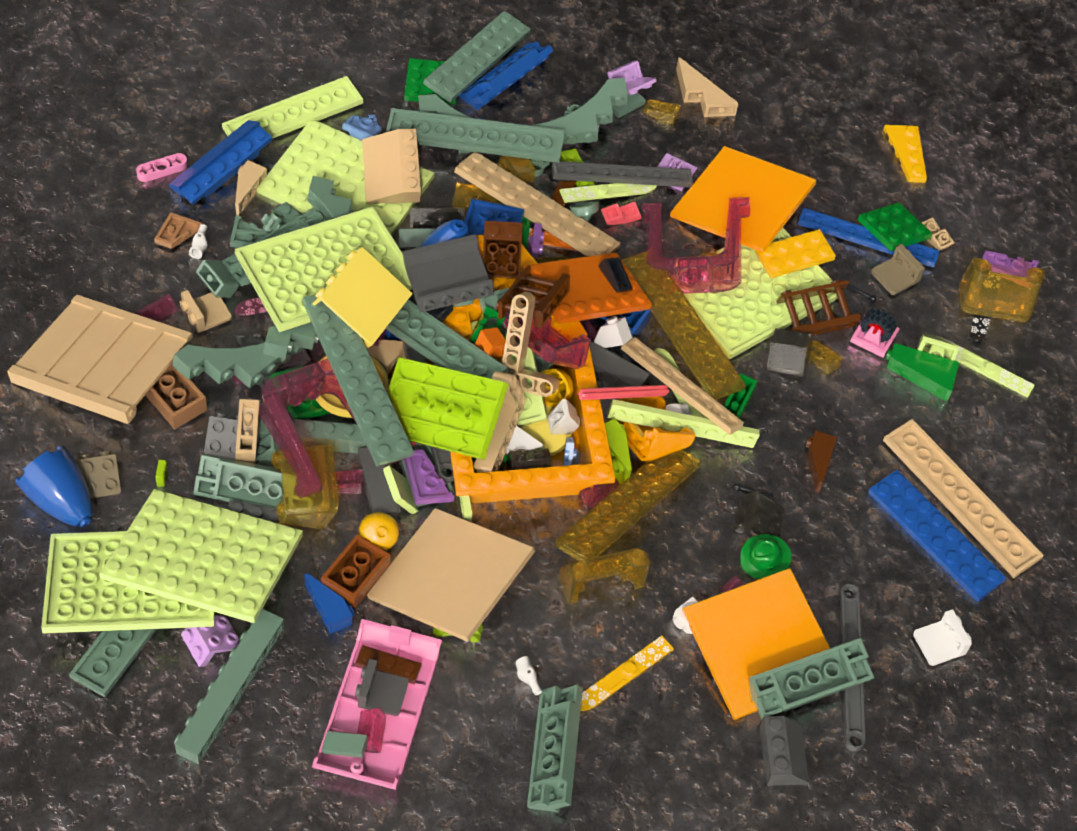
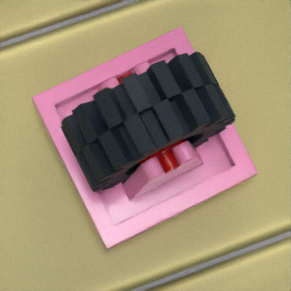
M872 308L864 316L850 342L884 358L900 328L897 327V322L894 321L895 318L893 316L890 317L891 314L889 312L886 314L883 309L880 311L879 308L875 310Z

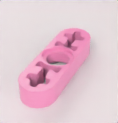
M177 153L141 164L136 169L137 178L142 182H148L183 171L187 168V158L184 154ZM160 165H164L167 167L164 170L157 169V167Z

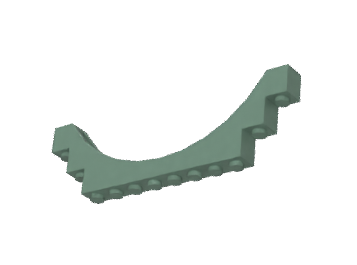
M625 78L608 79L592 99L566 116L529 126L565 130L563 144L598 141L597 124L612 123V106L627 105L628 94ZM436 94L418 96L420 112L471 118L450 107ZM458 150L459 153H471V151Z
M313 176L307 201L322 214L325 221L353 213L354 208L350 207L352 199L336 196V189L333 188L334 181ZM311 322L279 332L276 326L269 327L263 354L286 359L287 352L291 353L293 346L312 350L314 343H318L319 338Z
M265 342L241 348H208L188 344L174 354L172 366L188 380L194 376H199L205 371L218 384L225 380L228 381L235 375L247 387L251 388L255 384H260L264 377L274 373L281 364H286L293 355L299 354L304 348L293 346L292 352H287L286 359L263 354Z

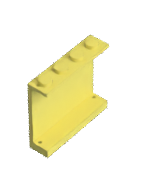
M361 247L357 251L352 250L347 255L348 261L346 263L342 262L336 269L338 273L335 276L331 275L325 282L327 284L326 288L322 287L315 294L317 299L312 304L315 306L320 301L326 304L363 338L367 349L374 344L413 293Z

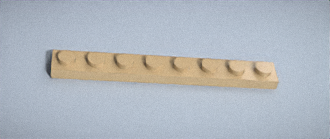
M636 337L622 345L621 350L728 435L743 427V421Z

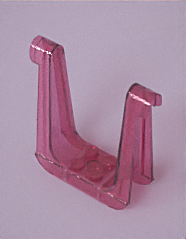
M749 197L729 198L724 251L714 256L665 257L662 202L642 203L644 223H649L646 261L650 265V288L654 292L665 295L730 291L742 283L741 218L750 216Z
M328 359L273 377L265 383L262 390L264 402L259 407L258 416L262 419L296 474L298 484L294 490L300 499L322 491V484L286 407L291 405L298 406L308 399L315 400L322 394H332L341 401L356 422ZM401 459V460H398V461H395V462H391V463H388V464H386V465H391V464L397 463V462H399V461H402V460H404V459Z

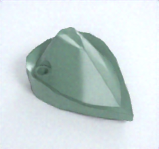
M598 199L576 203L570 206V211L575 216L583 218L588 222L592 215L599 210L600 201Z

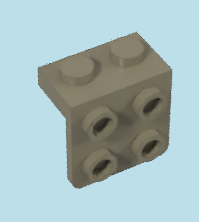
M901 244L896 247L891 259L874 267L871 273L891 295H896L920 282L925 268Z
M106 451L100 452L99 457H91V454L80 455L79 460H75L86 480L91 498L115 495L121 492L116 454Z

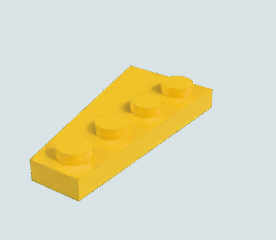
M885 125L883 130L885 134H888L889 143L895 149V155L901 162L900 166L908 182L925 183L927 176L918 126Z

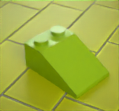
M614 418L605 423L615 480L623 491H626L632 470L625 427Z

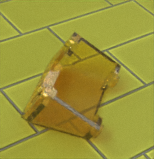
M973 257L959 283L961 309L966 313L1027 322L1033 314L1044 280V269L1029 268L1026 272V277L992 272L991 264L988 261Z
M319 444L277 449L272 454L271 462L275 468L281 469L283 499L276 507L279 524L324 529L337 513L339 505L332 446Z
M634 548L563 565L559 571V579L567 603L578 602V594L585 590L583 582L618 574L622 583L629 581L634 584L635 589L645 587L650 561L644 550Z

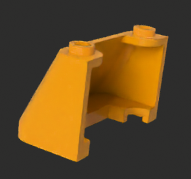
M662 396L618 398L619 401L666 409V402ZM617 420L619 424L625 427L628 446L641 461H653L691 446L696 436L690 428H683L680 432H674L658 427L653 428Z

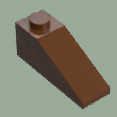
M816 430L813 437L809 436L806 447L809 448L807 459L815 492L819 493L837 437Z

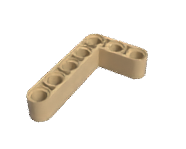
M523 292L516 295L512 300L502 365L507 367L508 374L511 373L517 377L523 392L547 397L558 390V379L551 375L524 369L535 298L532 293ZM521 297L526 300V306L522 305ZM518 317L522 318L523 325L518 322ZM515 335L519 337L520 344L515 341ZM512 354L516 356L517 362L512 360ZM527 378L532 380V386L527 383ZM545 382L550 384L551 390L545 387Z
M495 371L492 379L508 383L509 386L505 393V399L499 412L500 414L493 431L485 460L476 458L473 467L474 473L496 472L500 469L525 404V394L515 375Z

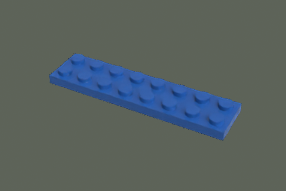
M895 470L869 489L868 493L977 602L1005 582L1006 577L898 470Z

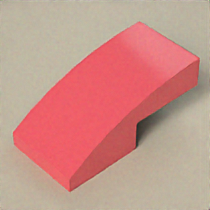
M635 202L621 207L617 203L601 209L607 225L625 224L641 219V214Z

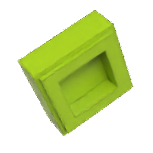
M158 460L155 476L157 487H164L166 484L168 473L166 460Z

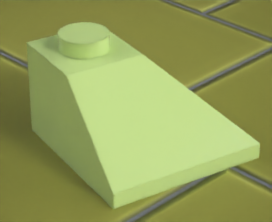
M922 333L917 350L954 361L959 351V346L933 335Z

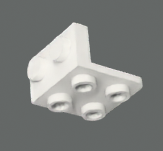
M953 609L946 611L941 621L916 629L913 633L915 640L931 666L966 655L972 644L970 635L965 632L961 619L955 614Z

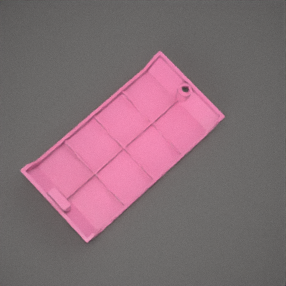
M362 619L355 647L312 768L396 790L435 671L442 640L414 633L401 627L387 626ZM362 645L422 663V668L415 685L408 684L398 716L358 707V697H355L357 685H361L363 679L361 678L362 668L356 667V660ZM327 731L367 735L369 740L364 757L323 754L321 749Z

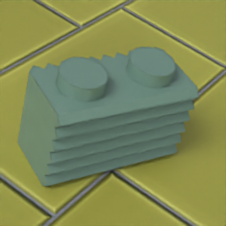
M203 260L196 270L197 275L216 298H231L239 287L237 281L229 274V271L225 269L221 261Z

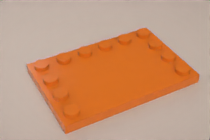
M617 253L528 265L531 266V276L556 281L563 273L570 275L569 293L552 314L558 324L649 310L652 306V302L622 260L621 263L633 288L632 291L616 293L601 272L598 265L604 259L619 257ZM532 284L536 288L545 290L551 289L548 287Z

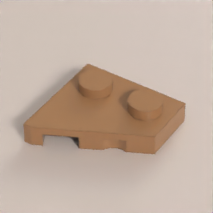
M170 212L154 238L155 243L172 249L196 234L203 223Z

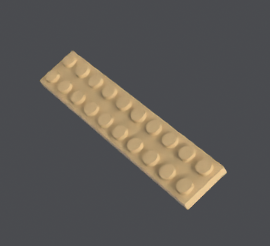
M477 152L472 153L455 168L454 172L505 205L524 209V217L533 223L542 224L543 229L585 256L614 253L620 247L621 243L613 237L599 230L583 218L575 216L570 210Z
M913 419L884 437L883 441L1013 578L1043 558L1044 555Z

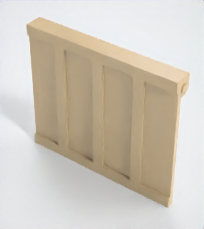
M76 294L69 306L7 372L11 383L129 424L136 415V405L173 362L174 354L184 348L193 338L191 332Z

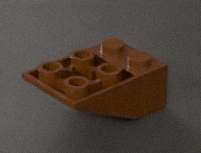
M484 222L483 264L488 277L514 279L519 277L522 223Z

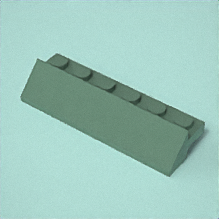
M312 208L254 243L315 225L325 220L320 212ZM235 254L221 261V264L225 266V269L229 271V274L233 276L240 286L251 283Z
M203 453L201 455L199 472L196 475L193 495L227 502L231 499L287 511L290 515L310 518L317 497L319 477Z
M861 638L749 677L751 702L754 701L761 720L765 716H774L873 680L874 676L866 660L869 656Z
M579 685L564 689L554 686L543 689L540 694L527 807L530 809L560 812V808L571 805L583 688Z

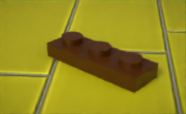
M362 645L356 660V667L359 668L367 666L369 659L377 660V671L405 677L409 680L410 684L414 685L422 668V663Z

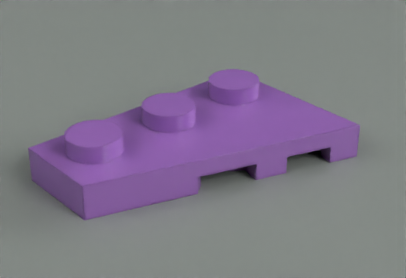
M985 250L979 267L1029 288L1039 261L1027 262L1021 257L1013 259L1008 258L1006 254Z
M413 450V456L405 458L404 463L415 505L453 502L455 499L452 492L449 493L445 487L446 483L442 478H439L434 470V465L424 450Z

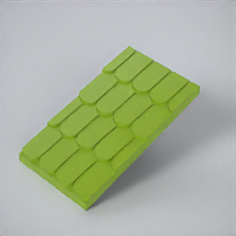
M398 357L387 394L409 441L485 460L509 384Z

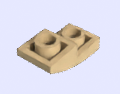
M933 217L922 222L932 232L931 239L927 241L934 248L941 251L954 244L946 229L941 230Z

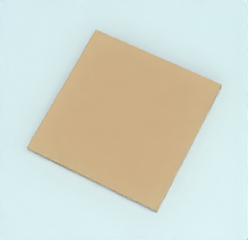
M435 508L368 592L367 596L372 601L468 642L534 554V547Z

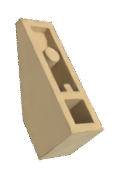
M249 160L240 166L238 170L235 206L236 215L239 216L257 194L258 186L267 176V169Z
M239 399L235 460L255 464L259 400Z

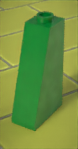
M894 343L892 350L888 349L885 360H888V369L942 400L948 401L953 390L959 362Z

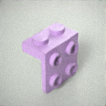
M637 60L607 72L609 79L625 78L629 95L638 93V90L641 88H650L653 83L657 82L656 78L642 76Z
M225 615L214 616V626L187 627L181 634L199 667L206 666L215 653L232 651L234 647L237 648L240 644L237 634Z

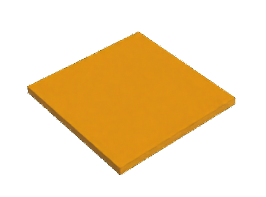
M724 146L670 212V217L763 253L816 185V179Z
M790 568L682 609L733 720L758 711L754 701L751 702L749 677L830 649Z

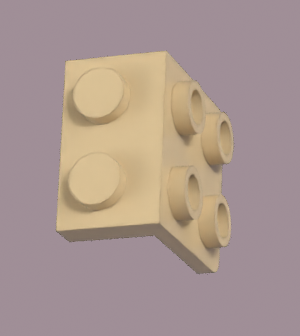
M188 290L181 292L182 300L180 301V306L184 312L186 311L191 325H194L198 333L232 319L231 313L221 297L216 298L212 292L196 299L192 298Z

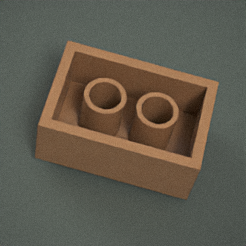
M172 362L145 396L175 430L207 411L206 397L191 380H188L172 366Z

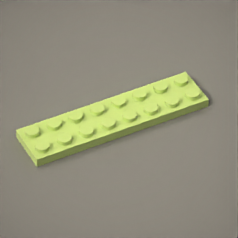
M345 76L222 123V128L227 136H229L247 120L260 122V126L273 139L304 127L310 121H319L363 104V98L349 78Z

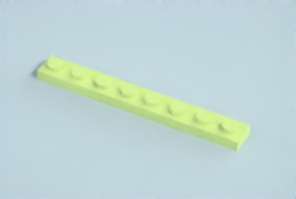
M615 399L612 400L607 411V418L610 419L615 418L619 421L653 428L658 427L674 432H680L683 428H690L697 437L750 448L754 447L760 435L759 429L744 426L740 430L728 435L715 423L706 418Z

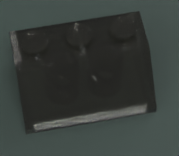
M409 206V229H436L447 221L454 219L464 221L463 206Z

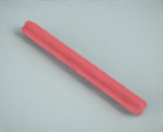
M667 385L582 388L578 391L579 399L655 397L666 396L669 393Z

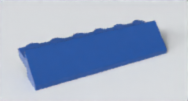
M538 41L527 43L470 85L459 97L476 110H479L549 58L548 55L553 52L551 45L540 47Z
M247 120L169 183V187L180 197L183 196L194 205L202 197L205 196L207 198L237 174L240 166L244 165L247 160L253 161L259 156V151L272 141V136L260 126V122Z

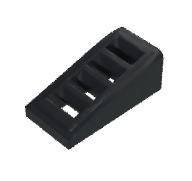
M619 257L604 259L598 265L616 293L633 290Z

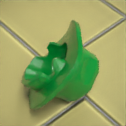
M761 534L751 537L743 545L740 556L741 566L747 575L760 580L789 569L792 563V554L789 546L781 538L774 535Z

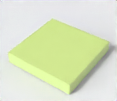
M390 465L383 468L394 501L411 514L418 512L407 479Z

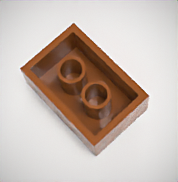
M357 534L323 574L321 583L344 598L346 604H350L353 610H355L390 566V554Z

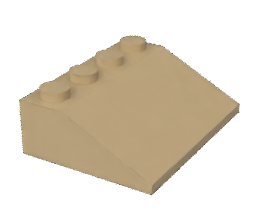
M397 129L362 139L366 204L420 202L421 188L416 129Z

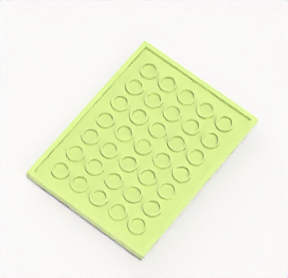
M316 120L307 123L257 188L258 194L281 204L287 202L296 211L305 213L314 208L307 201L312 177L317 176L334 181L333 188L336 189V196L352 199L350 207L354 208L353 213L373 207L391 236L394 235L416 204V202L366 204L362 140ZM419 166L422 195L433 180L435 173Z
M373 207L235 249L238 261L279 332L311 322L302 303L303 297L316 294L322 287L325 289L327 286L325 282L331 275L335 276L338 273L336 271L338 266L342 262L346 263L348 261L347 255L352 250L357 251L361 247L371 254L408 290L412 289L404 266L402 252Z
M782 228L771 243L790 238L791 236ZM736 242L663 279V285L729 359L792 325L786 303L777 304L776 302L782 292L787 290L793 292L833 282L819 265L770 279L755 250ZM836 292L827 293L829 303L838 299ZM819 295L810 297L814 312L823 308ZM794 300L793 303L799 320L808 316L803 300Z
M154 489L101 570L100 579L255 623L303 537V530Z
M127 531L51 534L41 627L42 633L214 626V611L100 579L101 570Z

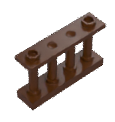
M527 265L503 297L497 301L498 318L502 319L511 310L512 300L516 295L530 292L533 295L544 297L542 299L535 298V306L537 307L534 308L533 319H535L534 327L542 328L569 293L570 275L563 273L556 281L531 276V266ZM531 283L539 286L548 287L551 289L545 290L528 285ZM521 297V303L526 304V300Z
M839 279L827 285L793 292L787 290L781 293L776 302L777 304L786 303L793 324L792 329L787 334L789 341L856 327L862 321L860 313L854 315L850 313L843 292L848 286L849 280L842 281ZM836 292L843 312L842 317L836 318L833 315L827 293ZM819 295L827 318L825 321L820 322L817 320L810 297ZM794 300H803L810 321L808 325L800 324L793 303Z

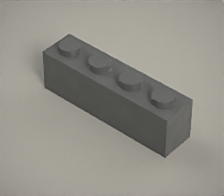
M589 341L596 379L604 381L611 387L647 386L650 376L649 372Z
M368 447L358 449V461L371 514L374 512H384L398 521V513H401L400 505L394 501L383 468L387 467L386 464L376 467Z

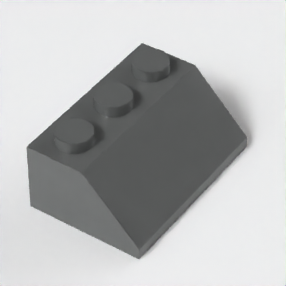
M785 716L763 717L760 725V735L767 786L809 785L801 724Z

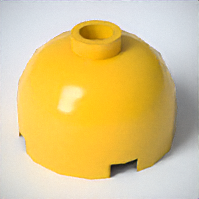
M547 369L541 372L554 376L559 381L558 390L550 396L543 397L545 406L556 407L562 399L569 400L572 397L573 382L565 371L561 369ZM545 382V387L551 390L550 384Z
M374 512L366 515L361 521L359 535L386 551L397 542L399 527L391 515L384 512Z

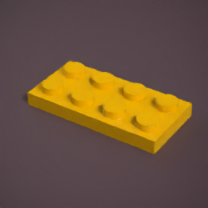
M820 229L770 243L763 253L755 250L770 279L835 260L836 257Z

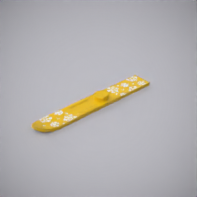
M663 636L657 638L582 693L581 711L596 707L673 651L674 648Z

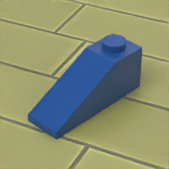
M305 574V587L328 632L331 634L352 625V616H354L352 606L350 604L347 605L344 598L310 574Z

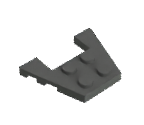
M253 334V337L236 336L240 348L258 345L266 340V336H261L260 334ZM305 348L299 354L293 355L286 364H281L275 373L311 365V359ZM271 374L264 377L263 381L259 384L264 396L275 390L270 380Z

